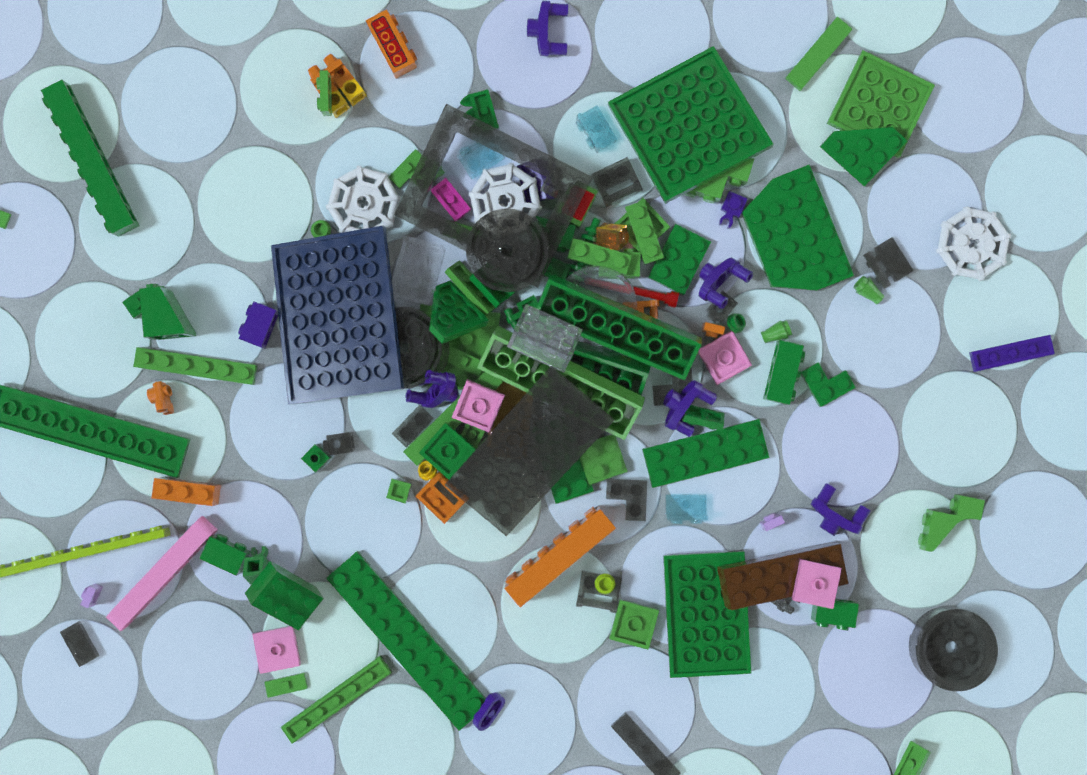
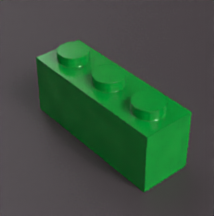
M783 340L776 341L763 400L783 405H790L794 401L796 396V390H794L795 382L799 381L801 371L798 370L800 362L803 363L805 358L803 345Z

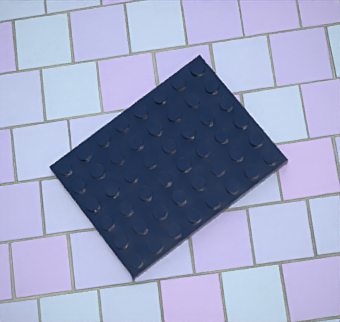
M377 226L271 245L288 405L404 389L386 227Z

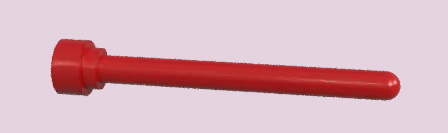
M585 276L584 280L585 284L664 301V304H668V307L676 308L679 292L675 291L665 294L590 276Z

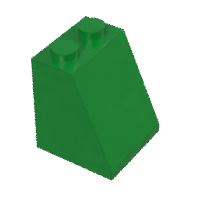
M146 284V288H139L144 338L165 340L196 336L194 328L171 290L166 289L165 286H159V284Z

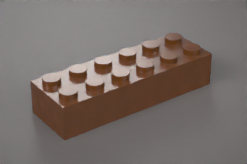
M828 542L718 566L725 607L735 610L792 597L800 559L841 568L838 586L849 584L841 544Z

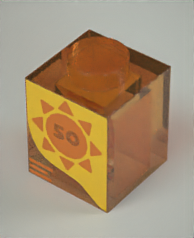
M603 223L597 227V245L612 250H620L627 245L629 241L627 225Z

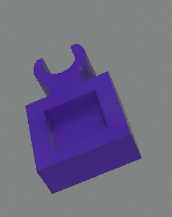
M729 191L720 209L725 212V215L720 218L719 225L726 219L729 221L727 227L729 229L733 224V216L736 218L740 217L747 198Z

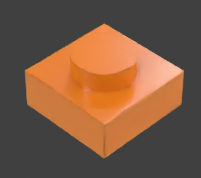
M705 322L701 331L706 332L705 336L717 338L724 334L725 327Z

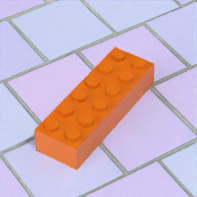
M599 506L596 509L591 507L584 513V519L580 522L578 519L569 526V531L566 534L561 532L553 539L554 544L549 548L547 545L537 552V558L534 560L528 559L522 565L520 572L516 573L514 571L506 578L504 589L520 608L616 529Z

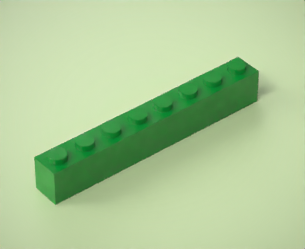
M62 79L41 89L44 96L42 101L48 109L50 108L52 112L50 117L53 123L59 127L61 131L59 133L60 138L68 145L70 149L68 151L69 156L77 163L79 167L77 172L88 185L86 190L92 198L94 197L97 203L95 208L99 215L103 216L105 220L104 226L108 233L119 237L139 227L140 225L70 84Z

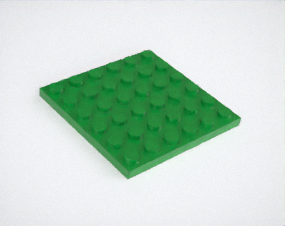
M714 46L608 101L611 112L665 204L767 151L774 145Z

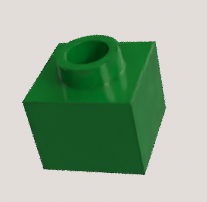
M314 444L301 459L316 473L332 457L319 444ZM314 454L318 456L317 462L312 461Z

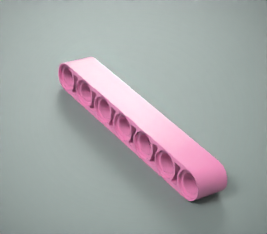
M201 516L111 610L106 618L120 632L123 631L207 543L209 536L214 535L218 529L204 516Z

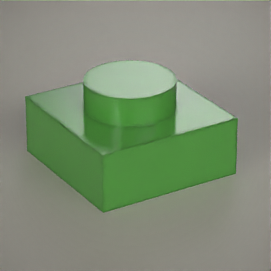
M392 478L386 498L406 504L412 484Z

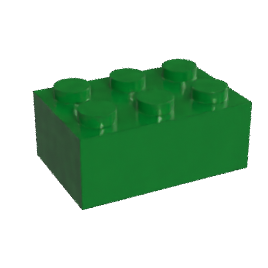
M272 561L266 565L245 592L252 606L298 631L324 599L316 586Z

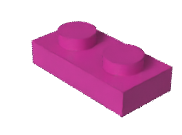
M444 178L430 190L455 222L471 211V208L447 178Z

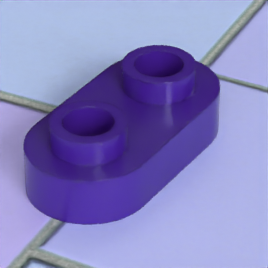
M498 692L491 693L486 697L485 702L473 718V725L479 731H484L490 727L503 708L505 698Z

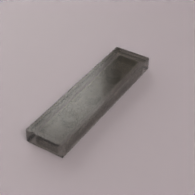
M626 712L611 724L612 729L654 775L681 774L678 768Z

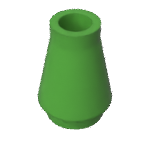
M862 276L853 287L857 294L875 304L880 303L884 298V295L870 277Z
M780 320L765 331H762L761 335L764 342L767 343L788 339L792 332L787 320Z

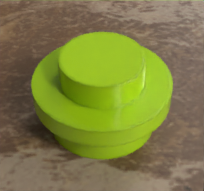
M600 574L595 580V588L599 593L609 594L615 588V580L610 574Z

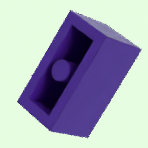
M253 301L252 305L250 304L246 310L247 318L245 323H242L239 328L238 334L240 336L238 339L266 349L278 319V311Z

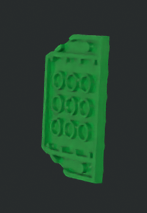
M810 164L773 178L741 213L770 287L817 291L854 276Z

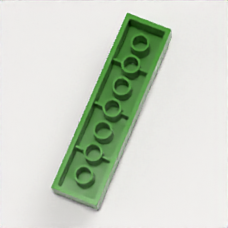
M497 326L477 367L623 440L626 439L645 400V397L500 326Z

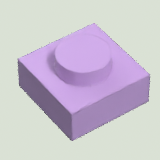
M775 513L764 516V520L760 522L762 529L765 531L785 523L782 515H775Z
M98 584L86 587L82 592L81 598L83 600L80 605L86 608L94 606L103 587Z

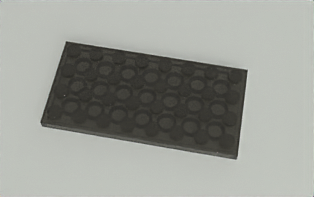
M551 365L475 449L456 473L448 479L445 486L507 537L612 424L614 418Z

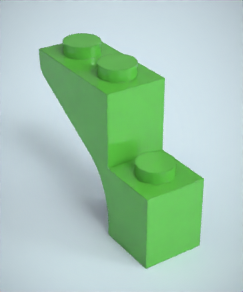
M751 158L684 195L703 197V201L708 203L719 202L727 180L730 181L729 184L737 187L744 186L747 183L754 159Z
M954 494V498L951 499L949 505L951 514L927 509L922 517V525L924 527L923 532L920 533L918 538L919 549L932 552L960 521L966 519L981 520L985 500Z

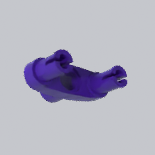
M542 0L538 19H527V37H537L540 56H566L567 43H554L548 40V17L550 15L567 17L568 4L551 3L550 1Z
M732 257L726 259L717 267L707 263L699 275L704 282L698 296L704 301H709L723 309L728 303V298L716 290L732 275L748 283L753 277V272L743 267L739 261Z
M428 370L425 374V382L432 383L433 385L424 392L409 389L405 394L406 402L420 404L426 408H434L444 401L454 402L458 395V387L455 385V374Z
M696 380L691 381L680 393L671 389L663 402L664 406L670 408L665 419V427L672 431L677 430L690 437L695 427L687 422H683L682 416L695 398H699L712 405L716 401V393L704 388L703 384Z
M826 483L817 498L814 497L810 504L824 517L819 527L833 536L836 535L840 528L859 535L863 528L862 525L871 511L860 505L852 519L847 520L828 508L827 503L833 496L836 488Z

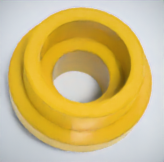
M428 461L422 462L418 467L419 476L425 481L433 479L438 471Z

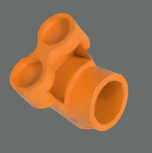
M162 381L153 383V387L147 389V397L152 404H155L156 412L163 413V415L174 413L173 404L170 400V396H172L171 387Z

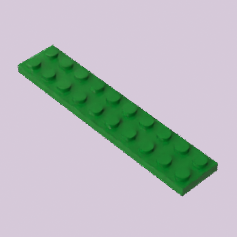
M0 384V427L171 477H180L191 439Z
M356 551L326 579L458 731H460L474 718L475 713L479 711L486 697L364 557Z

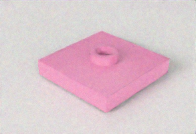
M733 331L710 342L698 351L700 358L716 385L752 366Z
M467 379L452 418L490 433L505 394Z
M800 559L792 600L833 609L841 568Z
M286 626L252 634L260 674L301 665L293 627Z

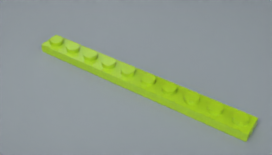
M162 525L149 528L150 532L143 534L142 530L132 532L130 537L124 539L122 535L111 537V542L103 543V540L91 542V547L84 548L83 545L71 547V552L64 553L62 549L51 552V557L44 558V554L31 557L32 561L25 563L24 559L11 562L12 566L6 568L5 564L0 565V577L171 535L170 529H162Z

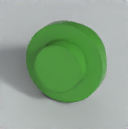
M318 220L312 224L311 234L314 238L330 235L331 227L326 221Z

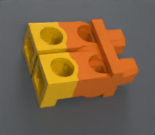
M329 54L323 59L327 65V68L324 70H328L331 75L332 113L337 118L350 109V106L338 89L343 92L352 107L366 98L367 95L342 61ZM314 65L308 69L311 82L317 89L316 79L320 77V69L317 65Z

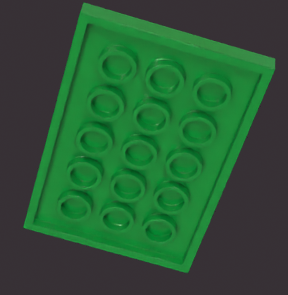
M744 551L663 555L670 678L751 674L748 607L735 610L725 607L717 569L718 566L745 561Z

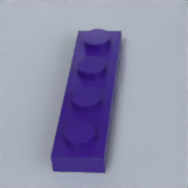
M1051 335L969 352L973 372L1055 354Z

